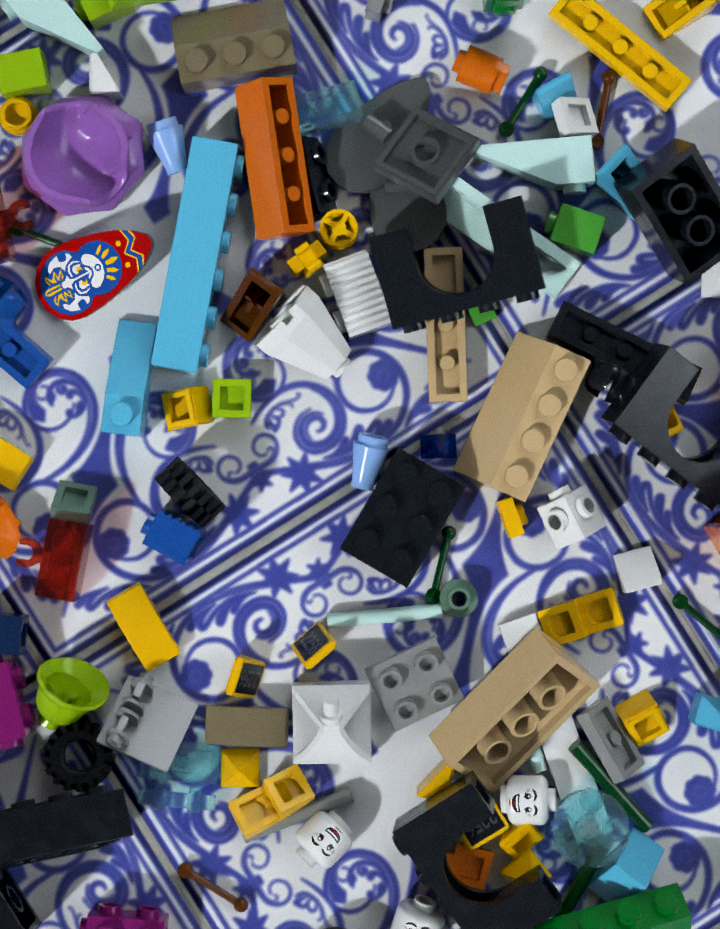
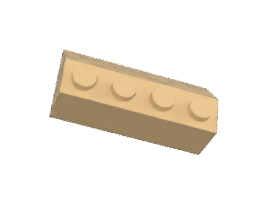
M517 331L455 463L453 471L520 502H526L591 361L556 344Z
M535 627L428 736L448 766L463 775L473 770L484 787L494 793L601 685L557 641L538 627Z

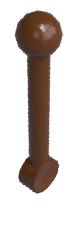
M607 70L602 74L604 86L596 122L599 133L592 138V148L594 150L602 148L604 144L602 131L611 85L617 79L616 73L612 70Z
M183 862L178 867L180 877H190L232 903L237 912H245L248 909V901L245 898L233 896L194 871L191 863Z

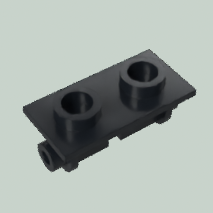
M301 136L314 218L321 215L320 211L329 212L337 209L335 203L337 191L334 183L329 179L326 170L327 154L325 148L318 138Z

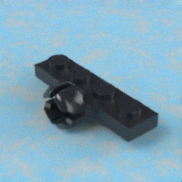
M563 301L546 336L547 339L591 361L592 368L585 380V386L593 396L598 397L600 391H604L608 382L612 383L604 399L608 403H612L654 345L566 301ZM695 364L693 365L699 371L676 401L682 405L688 401L702 371V368Z

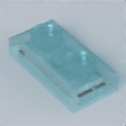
M355 80L295 95L301 136L364 120V113Z

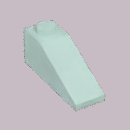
M0 0L1 9L11 21L18 17L26 27L87 55L97 53L102 62L108 58L104 48L65 0Z
M591 135L481 145L473 155L474 160L553 191L563 190V195L567 196L586 193V188L591 187L596 181Z

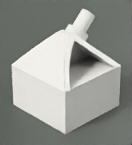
M294 681L292 684L293 764L372 763L370 681Z

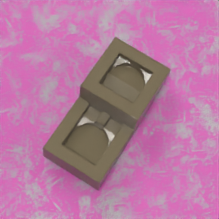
M206 705L205 744L269 748L288 747L289 708Z

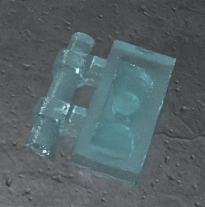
M182 741L167 773L141 762L140 778L155 779L154 790L139 789L138 804L153 805V809L165 810V807L187 808V812L199 813L200 810L215 811L216 795L202 794V784L218 783L221 745ZM168 780L190 782L189 793L167 791Z

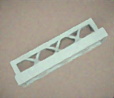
M458 177L444 196L447 208L446 224L494 257L493 244L482 206L495 202ZM531 228L546 288L540 290L552 299H555L581 263Z

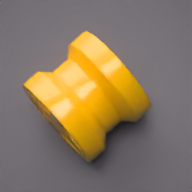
M333 209L327 212L320 223L321 239L329 249L335 251H344L350 248L356 242L358 236V223L355 217L349 211L343 209Z

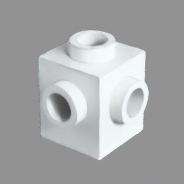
M568 484L548 493L550 501L537 508L557 550L585 539L606 526L597 508L596 501L591 496L586 484L573 490L570 489Z

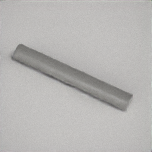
M349 787L309 802L292 815L254 837L245 840V842L249 843L306 821L317 811L327 813L354 802Z

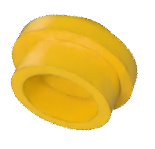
M23 97L10 98L0 108V124L8 133L15 136H23V133L31 126L38 113L35 106L28 99Z

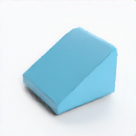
M569 72L554 78L537 88L534 92L532 100L546 122L555 118L551 106L552 102L559 97H577L573 79Z

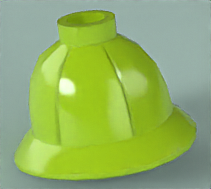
M62 657L45 661L39 666L37 671L39 687L36 694V705L40 712L38 720L45 728L57 730L60 725L68 726L75 723L88 711L101 707L107 701L110 692L106 677L95 666L79 659Z

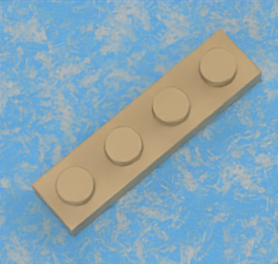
M462 247L424 248V276L428 281L446 292H464ZM463 310L464 318L441 323L440 317L426 320L429 403L468 401L465 310Z

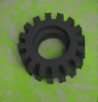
M178 456L155 477L157 483L171 499L202 528L226 507L211 488Z
M82 719L68 726H60L49 736V740L45 743L43 749L45 750V755L42 756L43 763H46L47 766L45 769L47 776L51 774L54 778L52 782L56 786L61 784L64 786L63 790L69 792L72 789L76 790V792H84V790L96 787L102 783L110 774L116 754H114V750L96 743L102 730L100 728L101 724L97 722L93 724L88 719ZM84 741L92 747L94 760L89 768L77 770L67 763L65 751L71 742Z

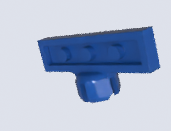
M0 276V367L24 388L29 389L35 384L54 358L16 325L17 317L27 306V297L20 288L16 292L11 290L14 283Z

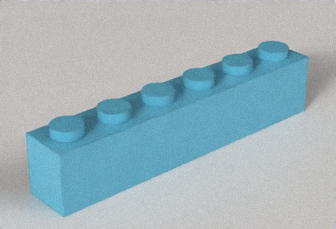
M192 136L151 358V365L154 367L196 375L200 374L201 367H208L211 345L205 344L208 329H215L218 315V307L212 306L215 291H222L225 269L219 268L222 254L229 253L232 232L226 231L229 216L235 217L239 194L233 193L236 178L242 179L245 168V156L240 155L239 144Z

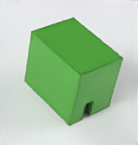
M478 307L466 310L475 328L497 317L494 310L479 313Z

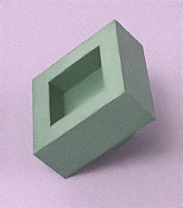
M60 480L51 504V518L89 524L97 500L98 487Z

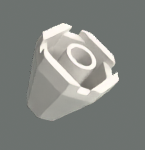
M303 284L280 305L278 314L274 319L270 317L253 342L263 353L326 380L331 375L338 378L351 363V360L348 358L351 349L325 305L312 289Z

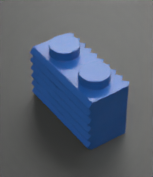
M172 510L151 512L140 531L146 535L142 544L182 565L191 563L207 533L205 528L200 529L198 524L193 525L192 520L186 521L185 517H179L178 513L173 514Z

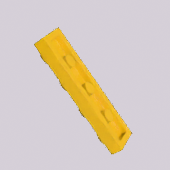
M559 0L548 13L547 17L665 113L692 81V79L595 0Z

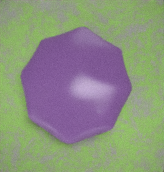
M106 95L67 97L55 100L51 105L43 108L38 113L31 126L23 133L22 180L24 186L64 216L115 209L127 192L144 174L143 124L120 108Z

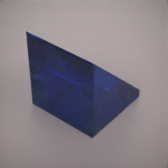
M456 434L420 435L421 459L457 458Z

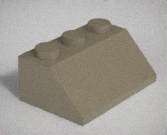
M264 0L171 18L176 60L181 85L185 94L243 84L260 77H281L297 74L284 0Z

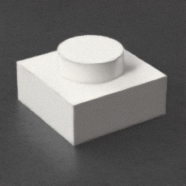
M559 97L551 103L560 138L591 135L593 138L599 133L589 98Z

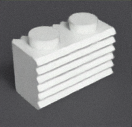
M367 249L323 265L325 274L319 276L326 298L331 296L335 298L339 310L332 312L341 334L347 332L349 339L352 340L392 325L385 298Z

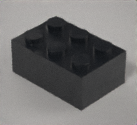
M673 138L613 183L669 277L689 285L720 261V187L694 143Z
M398 447L340 549L407 588L466 486Z

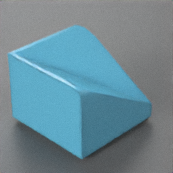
M695 691L688 715L689 721L695 725L720 732V698Z

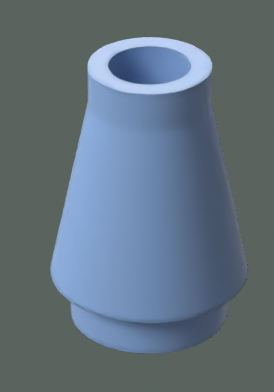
M176 116L148 124L149 135L146 137L165 167L167 175L170 176L185 171L187 168V156L183 124H178Z
M359 432L358 439L353 440L352 487L373 491L375 481L391 450L387 447L388 438L373 433Z

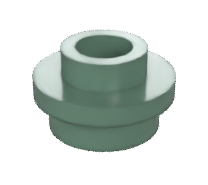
M454 579L447 582L441 589L439 596L440 605L452 617H466L475 610L478 603V594L470 582L463 579ZM457 591H462L466 595V601L461 606H456L452 603V595Z

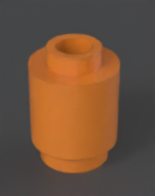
M470 45L468 51L460 49L452 71L458 73L457 82L488 95L490 92L500 95L511 66L503 63L504 58Z

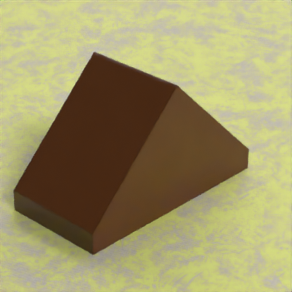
M252 267L246 274L220 321L251 343L285 298L284 290Z

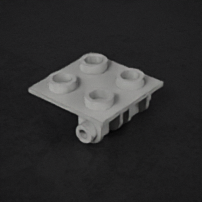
M435 635L364 669L395 732L465 699Z
M141 672L138 677L128 675L96 743L167 773L199 705L152 685L154 678L149 674Z

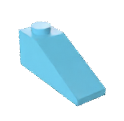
M119 319L105 390L100 432L145 437L153 369L151 358L157 323Z

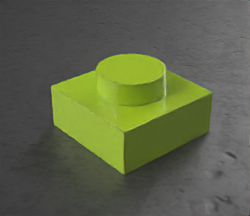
M213 379L212 417L251 418L252 379Z

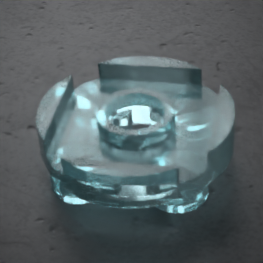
M590 787L572 792L557 805L550 822L552 838L559 853L569 863L579 867H605L616 861L627 847L629 819L622 805L612 795ZM586 819L590 822L595 819L600 822L596 827L599 834L595 838L590 834L585 837L580 834L583 830L582 822Z

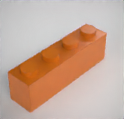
M260 77L235 87L257 241L288 239L314 232L315 225L293 77Z

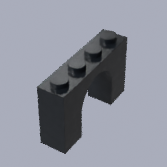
M522 195L482 206L493 244L494 261L486 280L478 287L467 292H446L428 281L420 268L409 227L368 238L393 329L403 327L404 334L427 328L425 321L440 317L441 323H447L464 318L463 310L478 307L479 313H484L501 308L500 300L516 296L517 303L540 297L538 290L546 288Z
M655 343L601 416V419L611 426L608 430L610 435L625 445L631 441L639 448L637 455L642 460L655 468L659 463L668 470L665 477L683 490L686 486L696 492L693 499L712 512L715 507L720 509V438L706 452L693 457H683L673 447L668 433V419L671 409L699 369L671 346Z
M473 770L396 819L392 832L394 834L392 839L396 848L402 855H409L416 865L415 872L421 883L425 887H432L438 896L437 902L440 909L447 918L453 917L460 929H532L561 911L562 895L540 864L505 886L492 890L470 887L460 881L450 869L446 856L450 845L458 837L494 815L495 801Z

